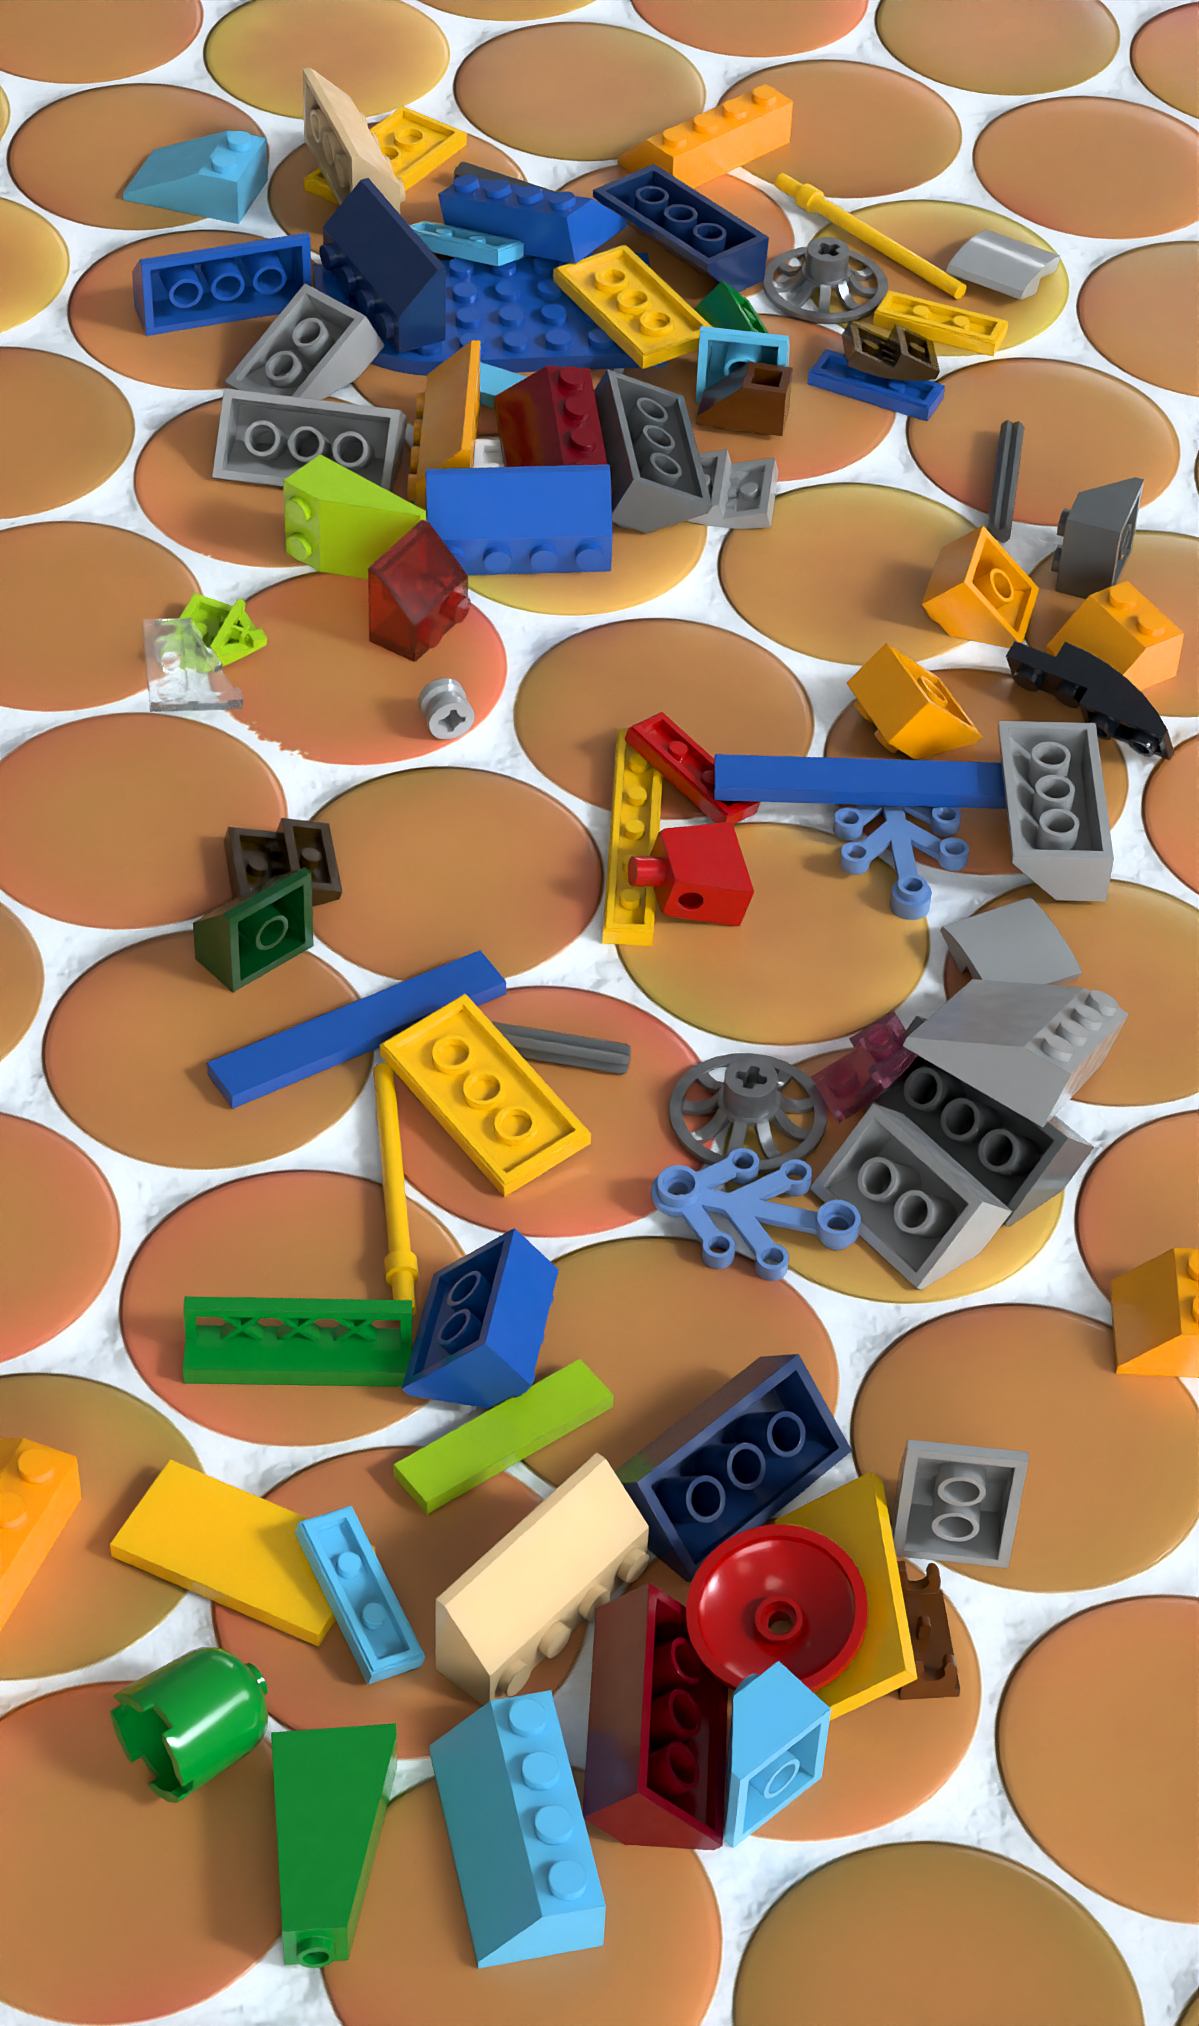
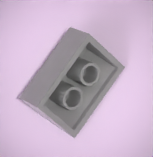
M874 1103L810 1187L825 1203L831 1200H844L853 1204L858 1209L861 1217L859 1235L917 1289L921 1290L979 1255L1012 1212L903 1113Z

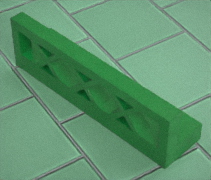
M184 1296V1384L403 1386L412 1353V1300ZM197 1317H220L227 1323L222 1326L198 1325ZM262 1318H277L283 1324L278 1327L263 1326L257 1321ZM318 1319H334L340 1325L336 1327H320L314 1322ZM375 1320H400V1329L376 1328L370 1323Z

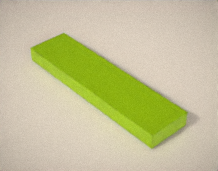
M578 1359L530 1386L521 1396L509 1398L393 1464L394 1478L428 1515L613 1408L614 1395L585 1363Z

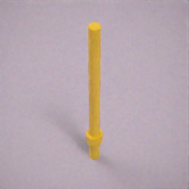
M785 173L777 176L774 183L775 187L794 198L796 205L808 213L816 212L955 299H960L966 291L964 283L825 199L823 192L811 184L803 185Z
M380 1063L373 1068L389 1250V1254L384 1259L385 1279L392 1286L393 1300H412L413 1316L416 1313L414 1284L417 1282L419 1274L417 1257L411 1252L395 1075L394 1070L387 1063Z

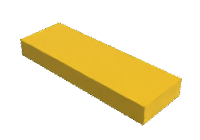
M889 290L874 312L873 326L892 330L894 325L898 324L931 341L994 357L1007 333L1008 321Z

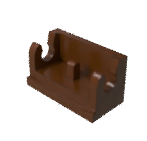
M897 1561L918 1678L898 1688L899 1700L959 1697L958 1671L943 1592L940 1590L941 1578L939 1568L936 1564L929 1563L926 1568V1577L921 1580L910 1581L905 1561Z

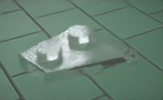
M191 618L143 619L142 636L150 712L242 709L243 693L239 687L234 688L222 672L221 661L214 651L204 644L203 635Z

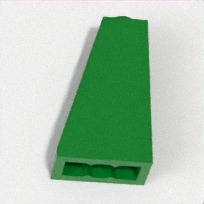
M396 1723L271 1732L284 1965L300 1964L308 1968H319L327 1966L333 1961L349 1960L397 1771Z

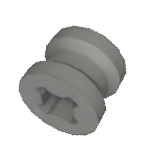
M450 678L434 680L420 692L418 705L422 714L427 719L429 730L435 737L448 740L457 738L472 727L475 720L474 710L468 700H466V693L458 681Z

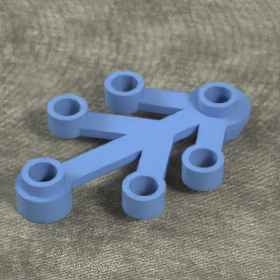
M858 805L855 809L842 808L838 810L834 816L833 832L838 838L843 840L859 838L862 835L864 825L877 815L884 816L885 823L864 841L848 842L842 847L840 867L849 874H863L869 869L870 862L890 845L898 880L892 887L890 908L896 916L902 919L917 920L926 916L930 910L932 891L927 881L918 875L912 846L938 860V863L947 870L957 871L967 865L969 846L964 840L959 838L941 840L907 821L905 816L906 812L930 824L931 830L937 835L953 836L959 831L961 822V811L956 807Z
M737 1148L731 1151L726 1159L698 1172L683 1165L667 1167L652 1183L651 1200L654 1206L665 1215L682 1217L702 1243L703 1262L713 1269H724L733 1263L735 1241L729 1234L719 1232L706 1211L726 1216L756 1256V1273L767 1281H777L786 1275L789 1254L783 1246L774 1243L760 1223L815 1234L823 1245L833 1250L847 1248L856 1241L859 1234L860 1213L853 1204L847 1201H828L819 1208L818 1212L766 1201L781 1193L790 1196H801L808 1192L811 1186L812 1169L809 1164L799 1159L788 1160L781 1165L779 1170L756 1180L759 1170L758 1155L751 1149ZM743 1163L749 1165L750 1168L740 1169L735 1165ZM798 1175L801 1176L803 1179L791 1180L788 1178V1176ZM729 1180L739 1185H745L730 1193L714 1190V1188ZM832 1228H839V1229H842V1230H841V1231H838V1230H833ZM714 1247H721L725 1249L726 1252L715 1253L712 1252L710 1249ZM767 1259H775L780 1263L777 1265H769L766 1264L764 1261Z

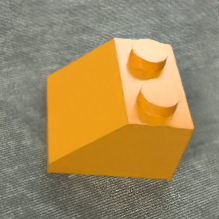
M982 525L940 549L921 605L926 609L928 616L934 622L939 623L951 637L1011 648L1014 641L1023 643L1039 588Z
M1124 581L1089 595L1047 644L1045 653L1056 657L1063 644L1067 642L1106 662L1141 691L1176 676L1184 633L1129 581Z
M887 643L846 683L857 698L853 703L854 707L866 720L877 726L878 730L874 733L875 737L892 753L899 749L917 760L976 744L982 738L980 732L942 680Z
M1172 1248L1111 1280L1110 1299L1116 1374L1199 1378V1249Z

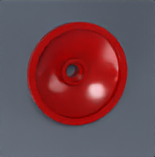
M785 1524L765 1525L751 1528L732 1536L716 1547L702 1562L689 1588L686 1602V1623L692 1646L699 1660L708 1672L726 1687L735 1691L746 1677L753 1673L761 1675L779 1661L812 1692H815L831 1683L843 1673L857 1655L867 1630L868 1600L864 1582L858 1568L848 1554L835 1542L816 1531L804 1527ZM780 1620H785L792 1624L791 1628L783 1634H776L770 1630L772 1625Z

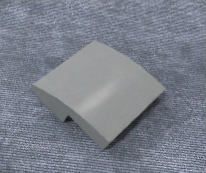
M986 229L972 237L956 253L948 264L946 273L1021 300L1037 293L1041 277L1056 272L1060 255Z
M728 449L699 453L712 508L709 513L686 521L706 526L735 529L771 527L779 474L775 458L731 463Z
M1031 897L944 925L940 929L960 973L970 972L973 979L1061 986L1076 981L1082 974V970L1066 941L1047 914Z

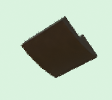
M849 321L842 334L847 366L879 377L905 381L933 380L940 373L933 341L898 324L894 325L888 338L852 321Z
M281 818L276 832L228 827L223 842L233 900L247 890L255 888L275 876L304 867L311 872L312 906L340 899L342 887L329 823Z

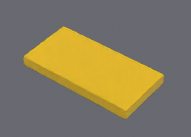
M404 106L398 108L369 130L371 134L375 133L377 135L380 150L383 156H389L393 173L396 178L402 179L405 191L467 144L466 132ZM319 167L304 178L305 191L339 205Z
M627 245L586 257L576 264L569 263L553 269V281L642 369L699 350L701 326L712 327Z
M463 994L379 1045L380 1056L503 1197L508 1196L591 1144V1133L466 994Z
M171 1459L110 1543L112 1557L317 1647L320 1646L336 1621L294 1533L298 1522L309 1518ZM371 1545L376 1554V1547Z
M870 1471L775 1520V1524L795 1525L816 1531L839 1545L858 1568L866 1589L868 1624L863 1643L857 1655L846 1670L835 1680L813 1692L831 1708L830 1721L918 1679L883 1480Z

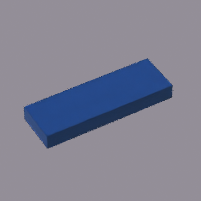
M829 349L823 352L808 375L809 385L924 421L929 420L944 398L945 386L929 380H895L868 374L847 366L845 354Z

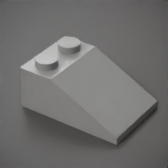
M304 284L224 382L228 387L235 390L323 400L358 379L385 345L365 315Z
M908 1439L899 1467L895 1494L892 1536L896 1556L1008 1568L1027 1472L1029 1452Z

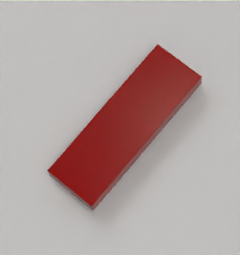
M663 712L628 728L624 740L714 823L732 822L734 825L757 813L760 802L714 800V758Z

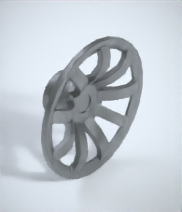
M832 237L814 239L806 247L792 249L777 256L766 267L764 281L762 282L764 293L769 301L778 309L799 319L818 323H843L870 315L877 309L888 291L885 273L874 261L858 252L849 250L845 242ZM803 255L805 261L802 266L796 267L785 263L791 258ZM850 258L854 259L867 268L861 271L853 270L848 265V261ZM776 270L788 277L794 276L785 282L773 281ZM875 276L878 288H867L858 281L869 280ZM803 284L799 293L789 301H786L778 294L789 292ZM816 287H819V312L800 308L811 297ZM848 287L859 296L871 300L863 306L858 305L850 295ZM831 288L835 289L839 300L847 311L829 313Z
M732 1053L701 1062L684 1074L677 1082L671 1094L669 1118L671 1128L681 1145L698 1160L710 1166L726 1159L734 1149L743 1148L748 1126H754L758 1143L766 1158L765 1160H759L758 1174H766L779 1170L781 1165L788 1160L799 1159L803 1161L817 1148L824 1136L827 1125V1106L822 1092L814 1081L797 1067L767 1055ZM728 1066L725 1071L724 1082L716 1081L708 1073L717 1068ZM794 1079L804 1088L809 1097L793 1100L785 1098L780 1092ZM695 1081L708 1093L714 1094L710 1099L699 1102L684 1099L688 1089ZM717 1111L711 1121L703 1128L694 1132H689L683 1120V1114L702 1116ZM814 1111L812 1129L806 1130L796 1126L786 1117L784 1112L797 1115ZM730 1121L734 1122L730 1142L724 1156L702 1145L712 1140ZM769 1121L789 1139L801 1144L782 1155L775 1146ZM743 1163L735 1165L740 1169L750 1168L749 1165Z

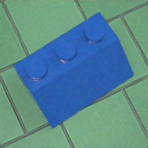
M513 1228L435 1272L402 1390L409 1396L483 1408H491L509 1397L516 1398L525 1393L535 1379L534 1371L540 1346L545 1336L544 1329L549 1308L554 1299L553 1292L559 1269L517 1229Z

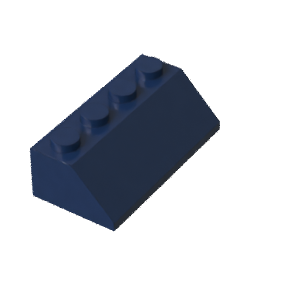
M652 164L593 190V198L625 218L627 225L717 284L723 280L737 292H741L764 281L769 237L657 165Z
M369 178L360 180L323 226V245L319 248V254L324 268L330 270L335 275L343 291L349 293L358 303L361 313L365 316L368 315L377 326L380 336L383 339H387L398 353L445 340L446 267Z
M800 1355L761 1356L614 1472L649 1526L647 1549L686 1582H692L702 1562L716 1547L740 1532L763 1525L852 1452V1449Z

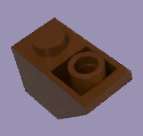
M749 361L703 392L696 416V424L712 426L716 429L727 428L754 432L759 435L783 436L790 407L793 368Z

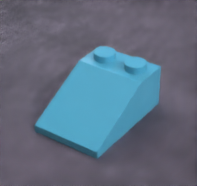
M227 130L154 149L123 192V200L239 224L268 181L267 138L250 135L245 131L234 132Z

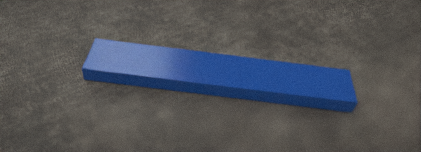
M715 754L714 800L1006 809L1001 763L726 754Z
M479 950L207 1062L208 1076L233 1109L377 1049L381 1043L463 994H466L476 1006L506 995V980L482 951Z

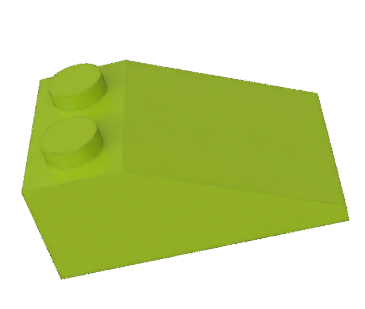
M321 454L283 480L287 554L324 573L421 588L426 584L425 510Z

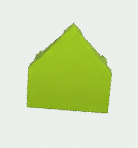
M194 593L160 650L159 664L185 672L204 675L229 665L266 646L268 638L262 628L256 629L245 611L246 603L243 598L236 600L232 606Z

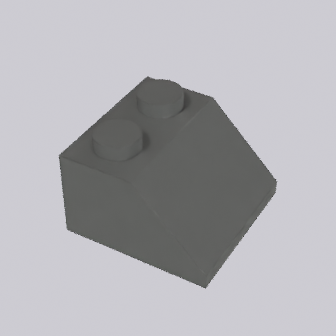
M1134 477L1079 492L1071 510L1063 509L1057 528V535L1064 537L1063 544H1058L1051 571L1058 572L1055 591L1087 599L1093 593L1118 584L1132 552L1144 479Z

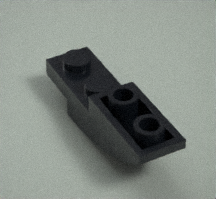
M1014 641L1006 654V659L1013 679L1019 686L1031 692H1037L1039 689L1054 695L1057 700L1071 708H1078L1080 706L1084 722L1096 723L1097 737L1110 740L1115 738L1125 742L1134 751L1143 756L1152 757L1155 754L1167 760L1172 758L1174 750L1169 732L1158 712L1144 694L1112 666L1089 652L1067 642L1063 644L1055 657Z

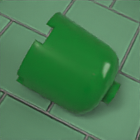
M200 1647L187 1652L115 1693L114 1698L119 1701L120 1705L110 1710V1716L115 1734L128 1760L132 1763L141 1757L149 1770L155 1775L156 1779L148 1783L150 1789L165 1801L178 1803L245 1757L261 1742L268 1728V1709L265 1700L268 1688L261 1672L253 1664H245L241 1659L223 1648Z

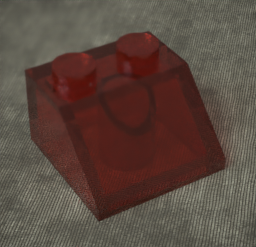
M421 520L368 568L369 642L413 662H417L430 648H435L440 643L442 637L456 623H461L466 618L470 610L471 600L468 597V575L432 525L427 521Z

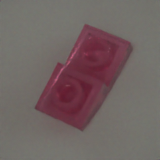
M894 1011L849 1038L855 1048L854 1051L811 1076L839 1124L885 1091L918 1056L903 1047L909 1034Z

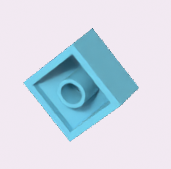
M701 326L695 403L701 402L703 392L749 361L788 367L790 353L789 336Z
M779 1661L761 1675L753 1673L746 1677L738 1685L732 1696L733 1705L726 1763L724 1840L732 1848L736 1847L822 1778L831 1708Z

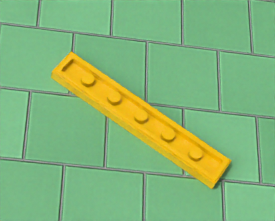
M617 728L602 944L653 946L654 887L630 886L627 877V867L631 856H650L660 831L663 775L624 740L628 728Z

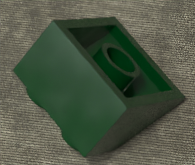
M304 867L275 876L193 922L195 959L234 993L313 947L311 872Z

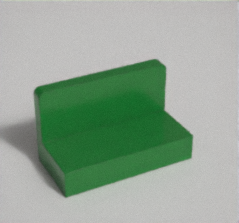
M723 280L694 308L713 328L768 333L750 301Z

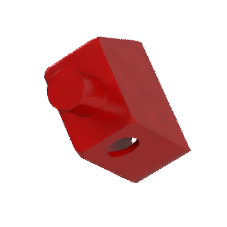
M732 822L664 828L658 833L650 856H631L628 862L627 877L630 886L654 887L660 911L666 916L740 926L754 894L751 879Z

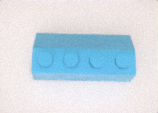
M549 1690L491 1700L429 1745V1753L478 1969L603 1946L606 1904L552 1692Z

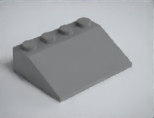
M972 979L906 1038L903 1047L1039 1126L1044 1127L1101 1067L1129 1013L1119 1008L1118 1002L1113 997L1098 990L1089 991L1083 987Z

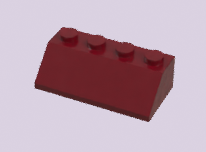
M547 365L495 396L494 407L505 467L607 465L590 368Z
M649 1582L596 1608L582 1814L584 1820L625 1845L715 1850L723 1846L728 1687L712 1676L696 1655L687 1629L686 1607Z

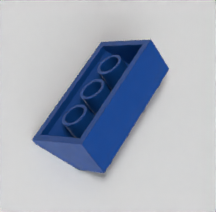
M463 175L457 177L452 185L438 194L445 225L519 240L524 243V254L573 264L582 260L627 227L625 218L594 199L574 196L572 192L567 191L557 193L541 190L539 186L523 187L512 185L505 180L489 181L478 179L475 175Z
M308 232L139 259L132 270L134 307L146 336L280 314L304 284L312 287L310 236Z
M610 464L425 469L428 576L611 571L613 533Z

